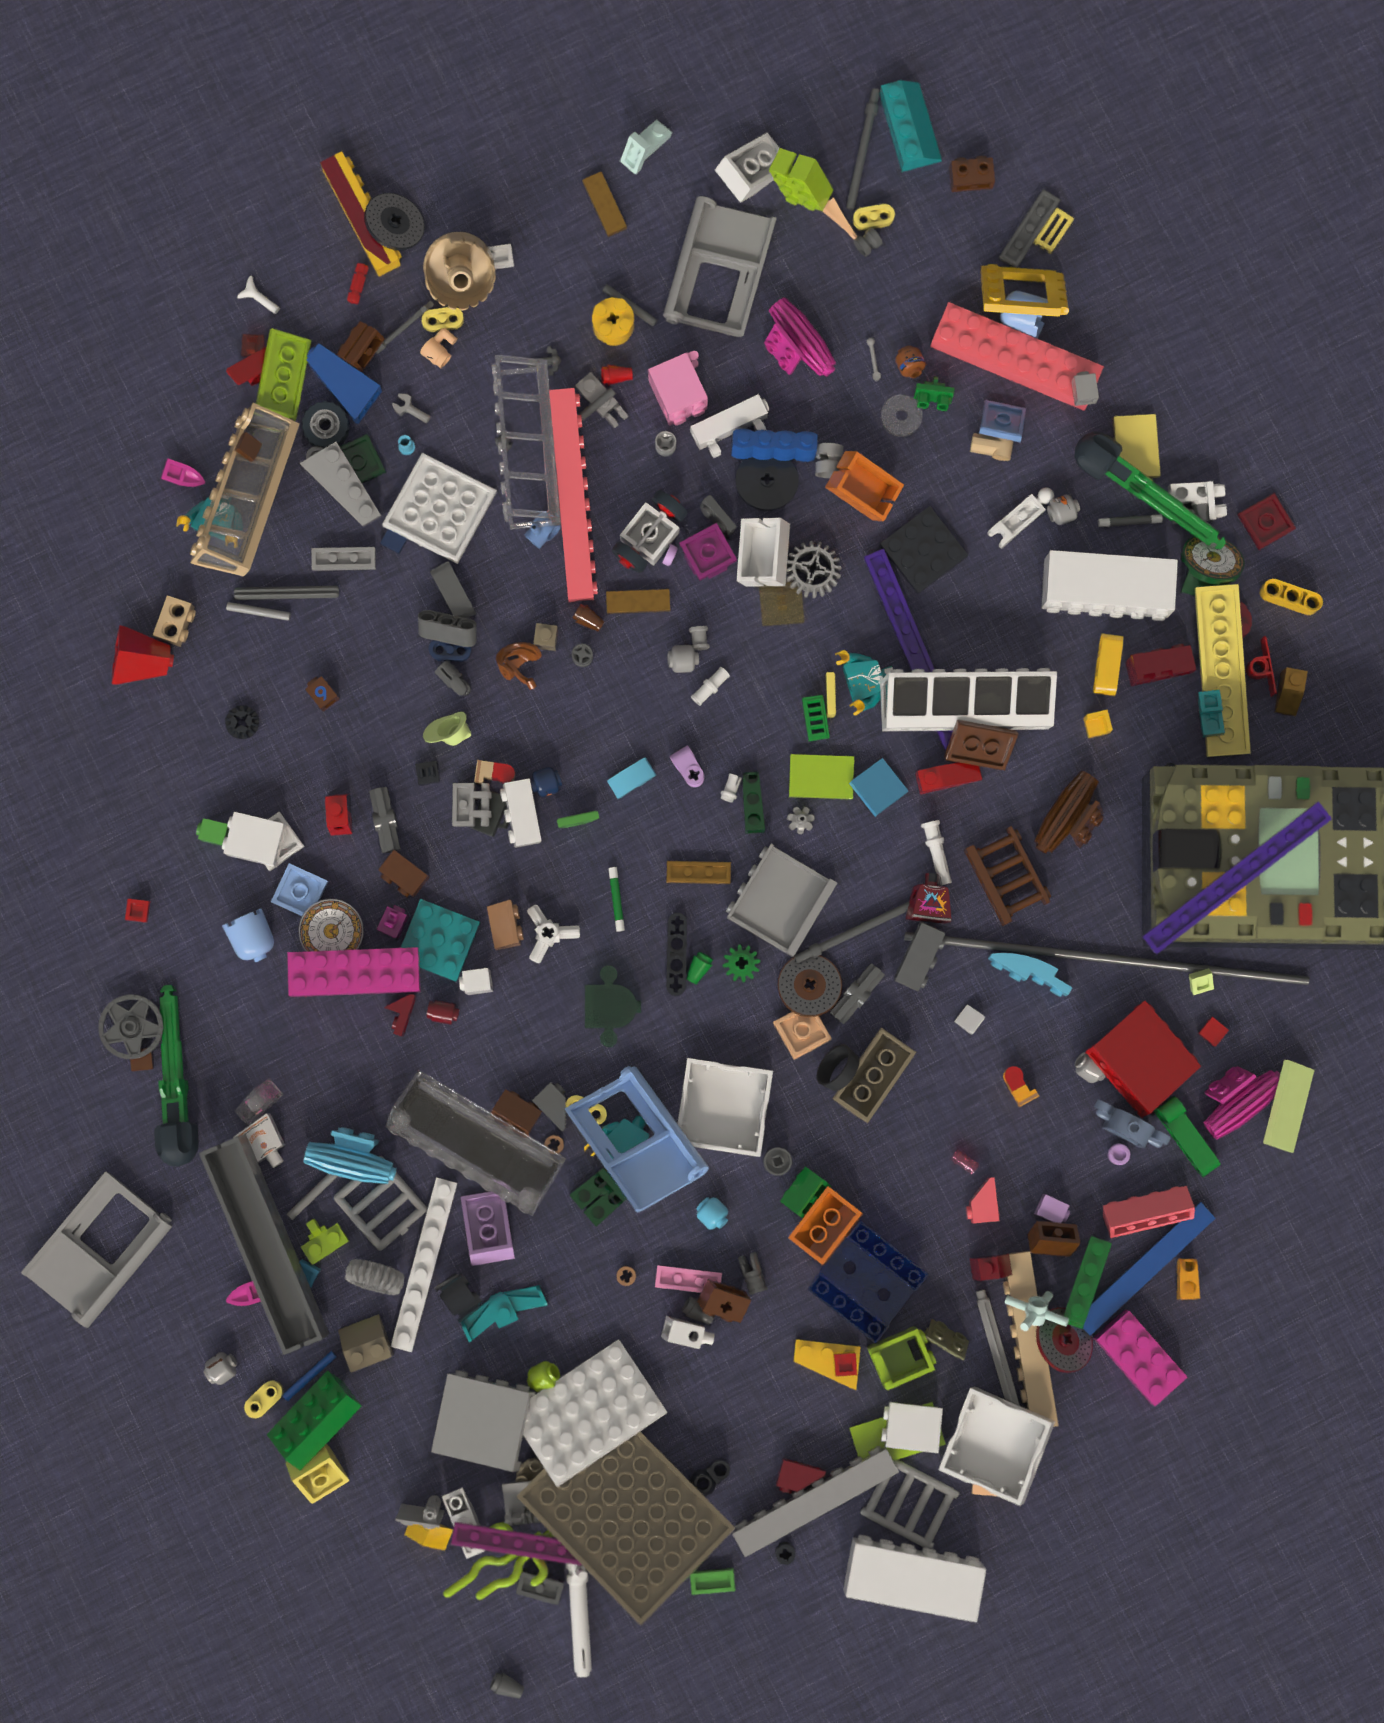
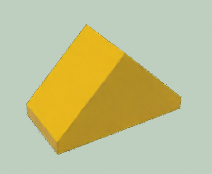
M413 1524L407 1526L404 1535L422 1546L446 1550L453 1529L441 1524L439 1528L435 1527L434 1529H427L422 1525Z

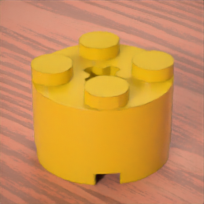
M607 298L596 304L592 314L595 336L610 346L621 345L629 339L634 330V314L632 308L624 299ZM614 319L616 324H612L610 320Z

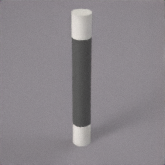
M1162 514L1098 519V526L1109 527L1162 523Z

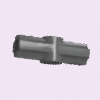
M381 787L370 790L369 793L374 812L372 817L375 830L379 835L382 853L401 850L396 830L397 820L394 809L391 807L388 788Z
M871 963L858 980H855L844 992V996L830 1013L838 1021L845 1024L856 1009L860 1008L872 994L871 991L885 974Z

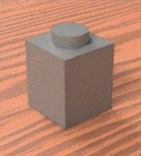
M1087 371L1077 373L1071 381L1075 406L1096 404L1099 395L1095 373L1089 374Z

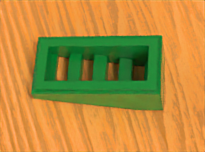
M823 695L802 698L808 741L829 739ZM819 703L818 707L808 708V704ZM821 712V715L809 717V713ZM822 720V724H810L812 721ZM824 729V732L812 734V730Z

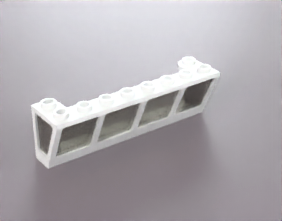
M1005 668L996 669L995 672H987V669H975L974 672H966V669L953 670L954 672H945V669H935L933 672L926 673L924 669L912 670V673H903L902 669L891 670V673H888L880 681L882 731H953L957 720L1011 730L1049 729L1054 726L1057 671H1050L1049 668L1037 669V672H1029L1028 668L1016 669V672H1008V669Z

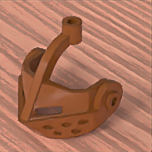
M527 642L513 643L502 648L496 655V662L503 677L511 680L515 675L522 683L527 684L529 690L536 687L533 678H526L517 669L524 662L540 659L542 654L539 648ZM518 656L516 659L508 660V657Z

